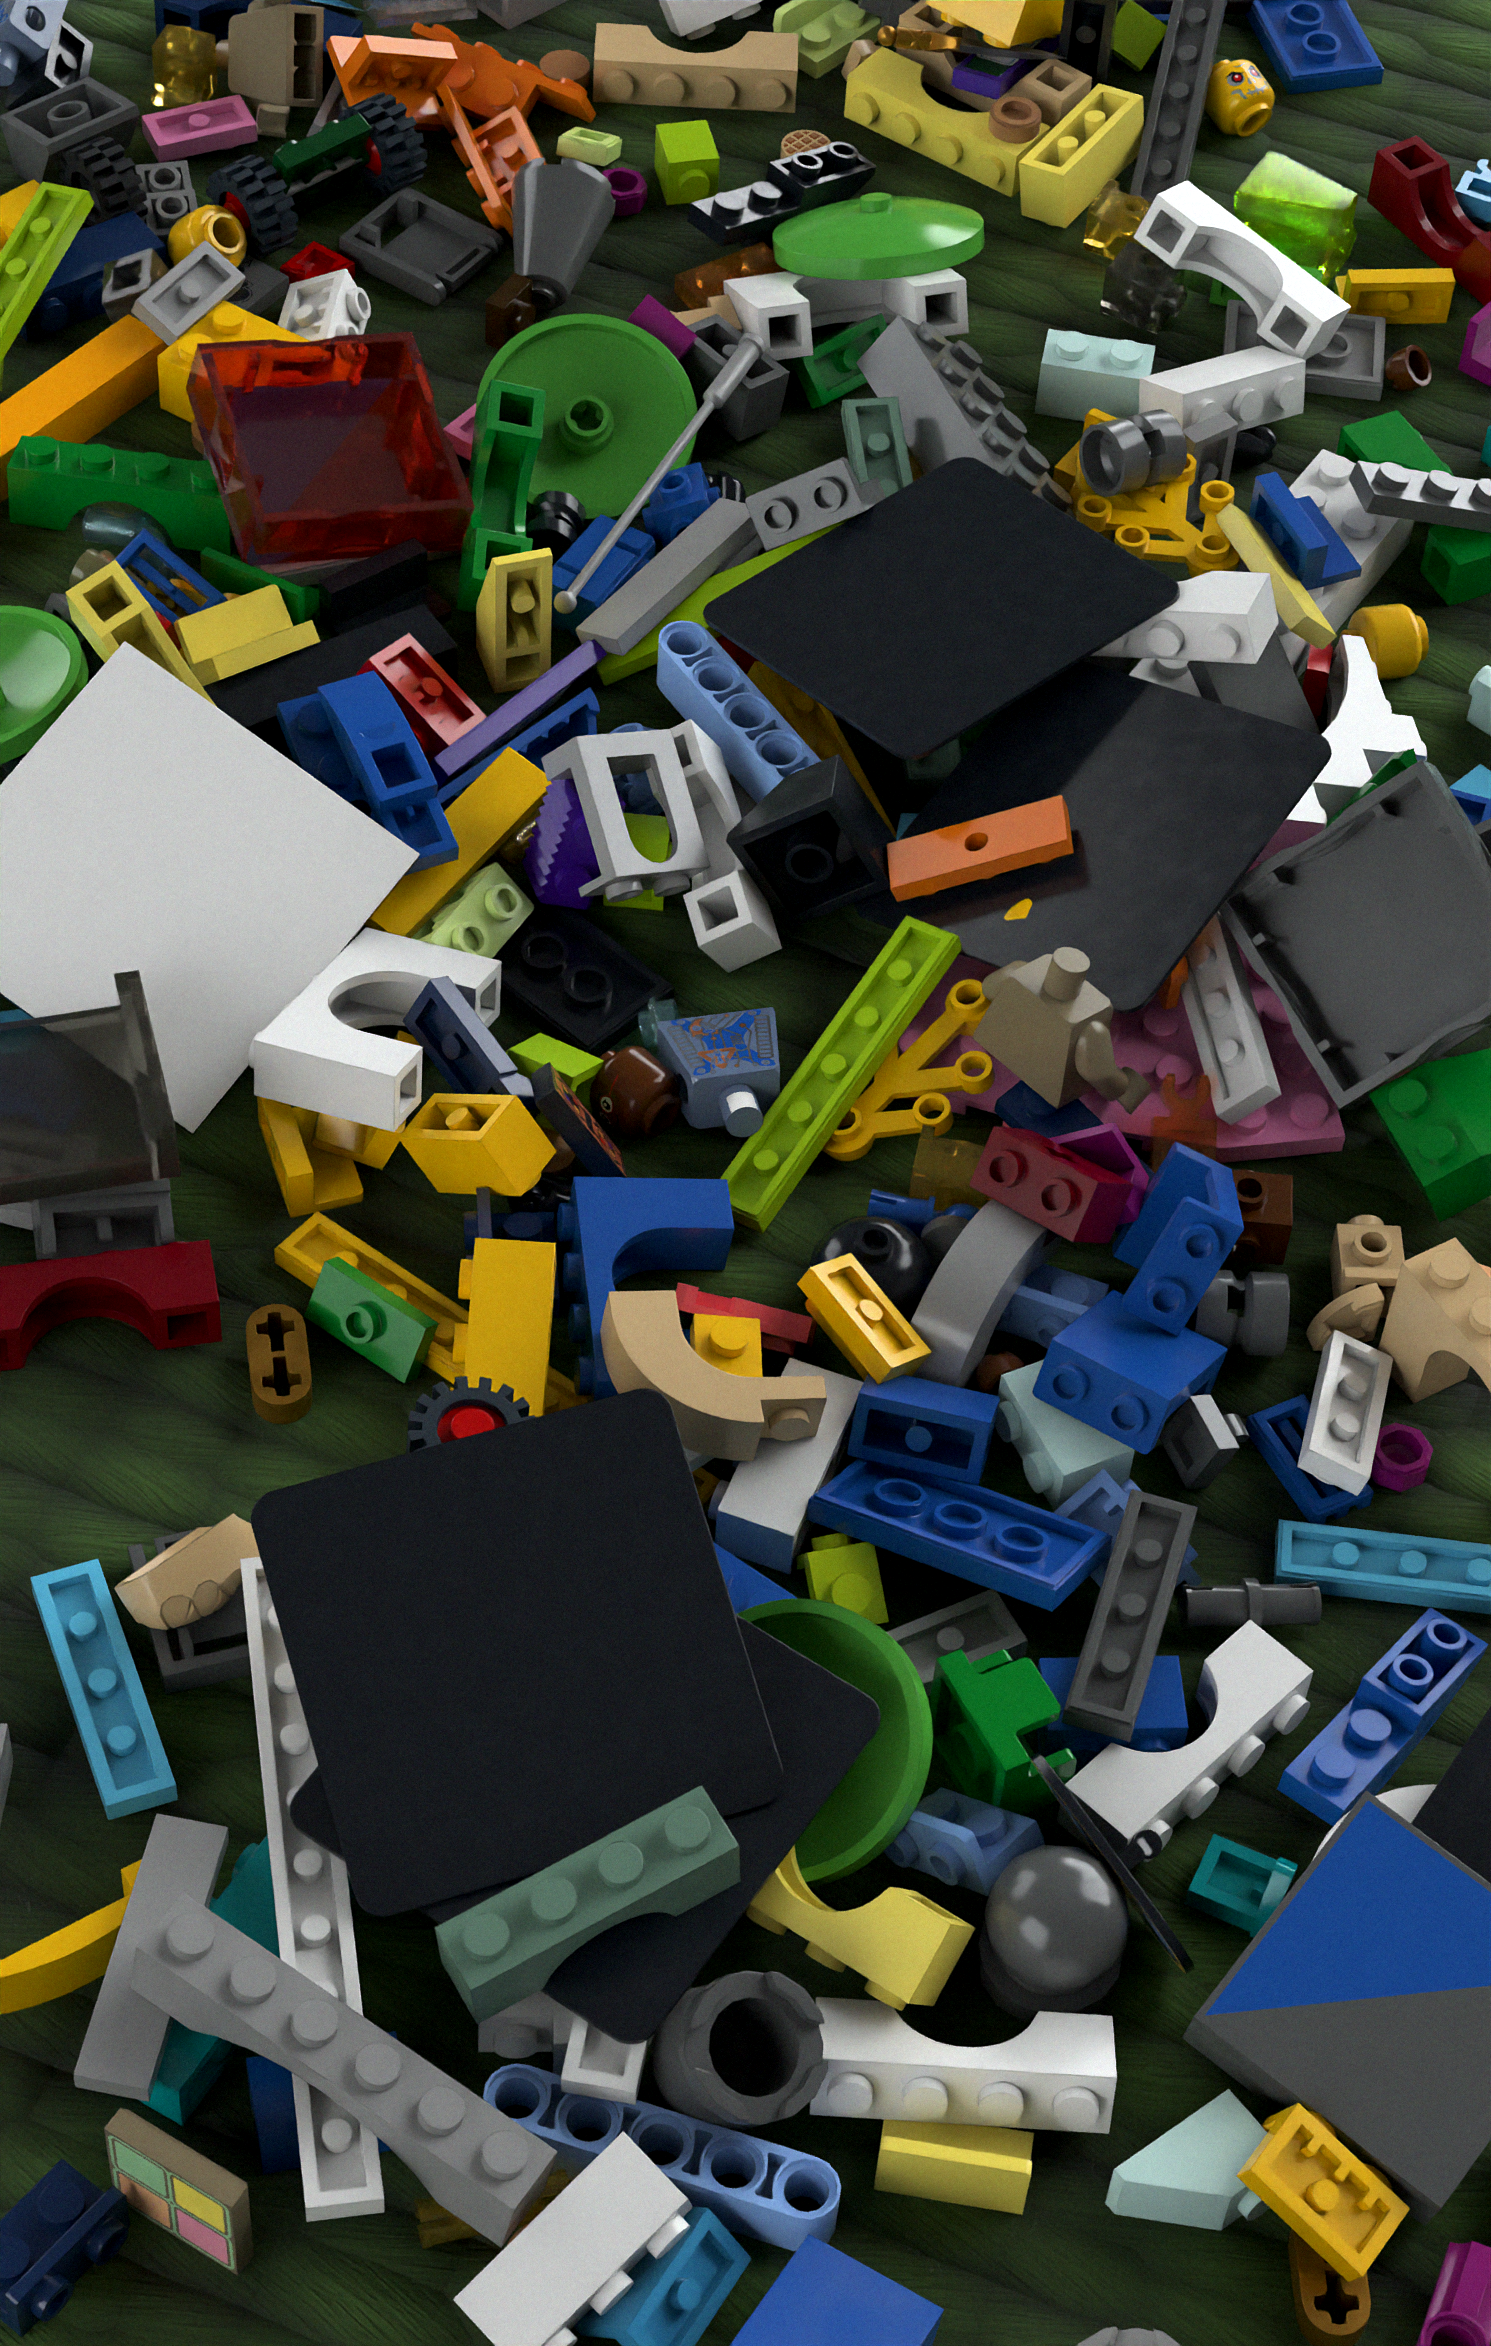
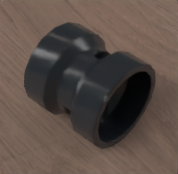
M546 491L539 494L533 500L528 517L529 523L525 526L526 536L533 539L532 551L550 548L553 555V565L582 533L586 512L584 506L577 498L562 491Z

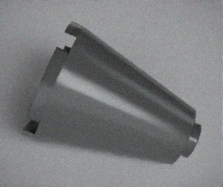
M545 157L536 158L522 165L513 179L511 199L514 271L533 280L532 304L537 310L557 308L566 302L614 215L616 198L613 200L611 195L612 185L609 180L594 167L575 159L562 157L561 165H544Z

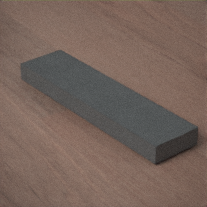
M1131 1489L1065 1704L1061 1723L1124 1741H1131L1198 1507Z

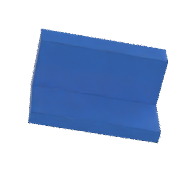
M1277 472L1256 476L1249 516L1263 526L1306 591L1361 576L1362 567L1310 495L1296 499Z

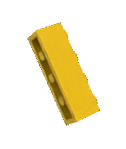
M475 1238L473 1260L461 1259L458 1298L470 1300L468 1323L455 1324L453 1363L465 1364L464 1376L468 1378L469 1388H478L480 1377L492 1379L491 1391L495 1393L499 1391L503 1384H506L514 1389L513 1403L523 1397L530 1405L529 1416L545 1415L553 1314L556 1243Z

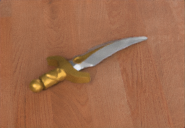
M886 25L881 27L877 33V39L880 44L884 46L894 44L896 48L936 53L956 51L1016 59L1047 60L1066 58L1050 52L1017 45L1012 46L1010 49H1002L992 46L985 41L953 37L938 31H925L898 26L895 30L892 26Z

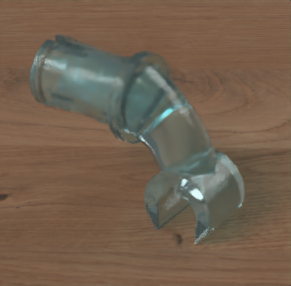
M91 505L85 512L82 534L85 535L84 540L87 542L111 544L125 548L145 528L169 549L164 535L150 520L149 514L144 510H138L133 514ZM146 548L139 554L140 557L169 581L177 579L175 572ZM134 569L136 576L146 583L147 579Z

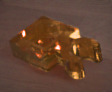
M1167 1073L1164 1076L1160 1085V1097L1165 1107L1169 1109V1117L1154 1116L1151 1119L1149 1168L1155 1174L1175 1141L1216 1161L1217 1120L1199 1119V1109L1207 1102L1211 1092L1208 1075H1200L1196 1079V1094L1192 1099H1183L1177 1095L1175 1091V1073Z

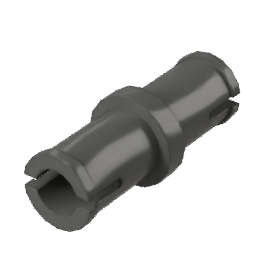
M1241 1578L1237 1585L1190 1586L1189 1584H1182L1178 1589L1177 1595L1178 1620L1182 1624V1629L1216 1626H1239L1241 1628L1249 1620H1252L1260 1628L1261 1625L1307 1624L1308 1626H1317L1320 1622L1322 1611L1321 1593L1315 1581L1299 1584H1260L1256 1578Z

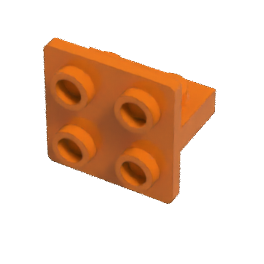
M364 35L363 38L331 36L326 42V48L349 107L373 95L385 92L386 96L391 94L396 97V105L401 102L407 108L406 117L413 116L417 123L413 127L415 130L440 131L443 128L444 124L437 112L440 106L434 92L458 60L452 43L427 41L424 39L383 37L380 35Z

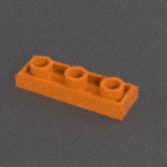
M1058 795L888 843L887 855L890 889L896 901L900 902L918 896L931 895L939 890L979 879H989L1000 873L1036 863L1050 862L1055 858L1074 853L1069 812L1063 796Z

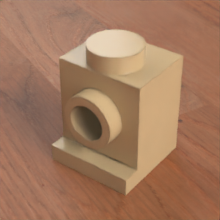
M1359 1215L1350 1219L1347 1224L1336 1225L1329 1253L1333 1300L1355 1289L1356 1285H1367L1377 1282L1378 1286H1383V1289H1380L1385 1299L1380 1318H1387L1402 1262L1405 1261L1401 1226L1384 1225L1383 1221L1374 1215Z

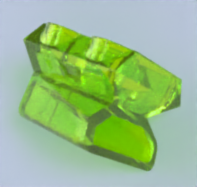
M1268 151L1235 192L1234 211L1236 218L1246 221L1244 224L1297 265L1323 270L1321 283L1324 286L1329 284L1349 258L1358 231L1353 227L1358 194L1281 153Z

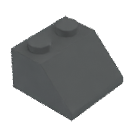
M88 76L0 115V123L16 174L27 181L34 179L40 185L42 181L60 185L64 181L59 176V170L63 169L59 161L63 157L62 154L100 136H105V138L111 137L114 139L115 145L120 144L124 149L129 148L140 113L137 104Z

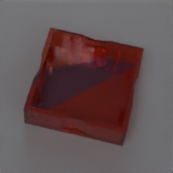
M412 332L342 335L311 342L270 339L197 344L186 385V392L242 562L251 566L372 557L413 537L427 549V553L460 550L475 506L453 444L446 436L438 420L434 404V391Z

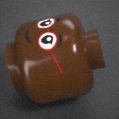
M631 1046L619 1052L611 1050L604 1053L600 1057V1059L604 1060V1064L597 1072L590 1088L589 1097L592 1110L628 1139H637L645 1135L653 1138L662 1134L675 1121L682 1107V1100L679 1098L680 1079L641 1046Z

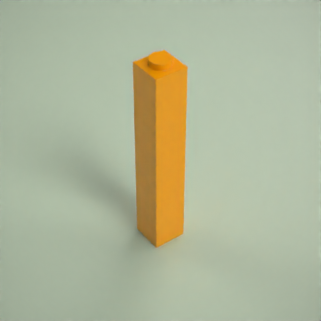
M127 314L0 404V503L8 498L7 465L22 435L30 437L48 436L57 441L83 444L159 389L157 356L169 346L148 326Z

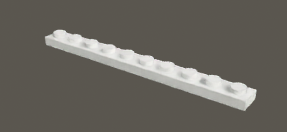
M260 1557L240 1559L280 1959L363 2016L346 1863L300 1833L292 1823L290 1817L291 1800L318 1766L261 1559ZM292 2073L306 2221L311 2222L383 2213L384 2195L377 2136L355 2116L322 2091Z

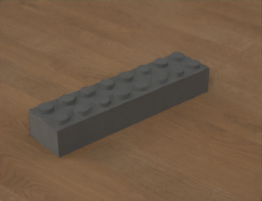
M898 315L856 363L878 398L898 396L906 444L924 473L928 474L955 458H976L1076 519V516L1070 509V506L1073 504L1071 496L1059 484L1052 481L1046 472L1050 468L1049 462L1037 449L1026 441L1024 437L1027 433L1025 425L1004 407L1001 402L1005 397L1004 393L979 368L982 364V359L978 353L961 340H958L955 344L949 342L928 322L923 321L918 325ZM1089 656L1082 661L1122 672L1135 658Z

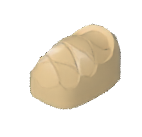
M233 1513L214 1527H198L116 1585L114 1589L135 1621L149 1628L168 1630L170 1627L177 1628L199 1620L201 1616L210 1615L223 1607L242 1583L240 1559L260 1557L251 1523L244 1521Z

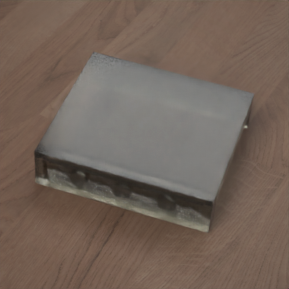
M139 970L114 974L118 1004L116 1006L0 1023V1205L181 1176L174 1118Z

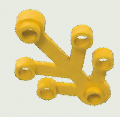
M1187 453L1183 473L1175 481L1165 483L1164 503L1148 490L1141 487L1136 491L1117 495L1136 511L1112 509L1111 502L1107 498L1095 493L1087 484L1078 458L1075 482L1081 491L1090 495L1079 500L1077 521L1095 532L1104 530L1116 531L1114 543L1141 560L1185 563L1188 573L1192 578L1211 571H1235L1240 564L1241 557L1227 536H1225L1216 518V515L1229 503L1233 504L1235 491L1229 483L1212 480L1202 485L1199 509L1205 514L1203 533L1186 521L1188 488L1195 481L1197 465L1196 459L1192 455ZM1149 534L1168 535L1174 541L1149 540Z
M966 979L955 984L946 997V1011L900 1057L898 1055L897 1041L874 1074V1083L855 1101L822 1148V1151L836 1160L847 1162L857 1160L866 1155L876 1138L922 1133L927 1136H940L946 1133L953 1124L950 1102L941 1093L964 1091L969 1094H981L992 1087L995 1081L991 1058L981 1051H969L962 1054L957 1059L955 1066L925 1069L959 1034L964 1036L974 1035L976 1028L992 1003L983 994L981 982ZM970 1001H976L975 1003H972V1004H968V1005L964 1004V1003H967V1002H970ZM972 1069L984 1070L978 1076L971 1077L965 1075ZM921 1096L914 1103L913 1109L882 1112L894 1099ZM937 1110L943 1112L934 1119L924 1117L930 1111ZM852 1125L848 1129L838 1130L842 1126Z

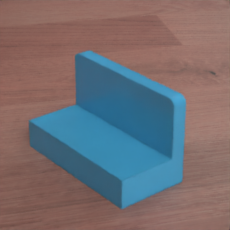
M693 2207L683 2217L690 2225L685 2235L659 2259H656L648 2252L627 2273L634 2281L629 2291L602 2316L592 2308L574 2328L582 2336L616 2339L621 2346H695L752 2258L708 2207Z

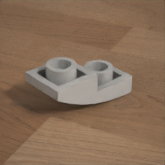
M187 160L135 165V175L140 174L143 182L139 184L141 190L146 191L147 200L143 202L148 207L145 224L161 241H168L169 231L177 220L198 208L195 190L192 189Z

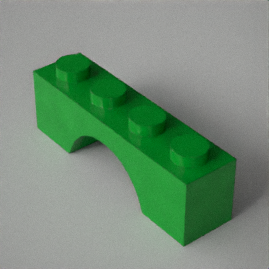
M491 379L475 412L457 610L476 613V604L492 558L532 551L533 539L527 538L525 529L526 507L532 471L542 440L545 390Z
M1398 410L1341 427L1336 455L1342 456L1351 462L1364 461L1376 464L1392 462L1406 469L1424 472L1440 470L1454 476L1450 467L1438 458L1425 443L1419 431L1414 429ZM1425 522L1430 527L1420 572L1447 605L1452 606L1491 593V533Z
M22 435L7 465L10 523L65 531L72 517L85 506L97 502L115 501L133 505L153 516L165 528L176 548L203 551L206 547H209L225 555H231L239 536L220 479L224 473L219 475L214 460L195 461L167 457L158 452L140 453L112 449L103 444L85 445L57 441L48 436L30 437Z

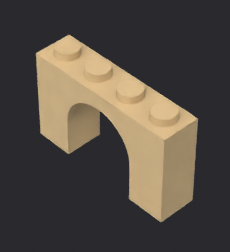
M1456 1237L1402 1262L1378 1347L1379 1351L1393 1357L1390 1375L1413 1403H1417L1466 1379L1470 1366L1478 1373L1491 1393V1278Z

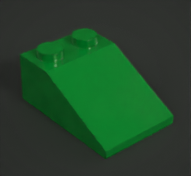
M1491 1048L1424 1063L1368 1094L1384 1131L1439 1223L1491 1196Z

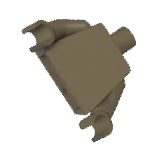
M253 0L248 6L247 13L231 17L228 39L221 40L217 44L214 53L215 62L221 70L228 71V87L231 92L246 96L247 105L257 114L256 132L258 135L286 138L287 132H285V127L288 125L290 107L288 106L321 107L323 98L324 7L292 5L291 0Z
M1061 947L1054 951L1053 955L1045 954L1029 963L1022 960L1013 961L985 977L982 983V992L992 1003L976 1028L972 1039L1053 1107L1059 1109L1096 1089L1106 1100H1117L1124 1110L1131 1115L1151 1093V1086L1138 1072L1126 1066L1120 1069L1115 1064L1110 1035L1113 1006L1110 999L1085 980L1090 966L1089 958L1085 953L1072 947Z

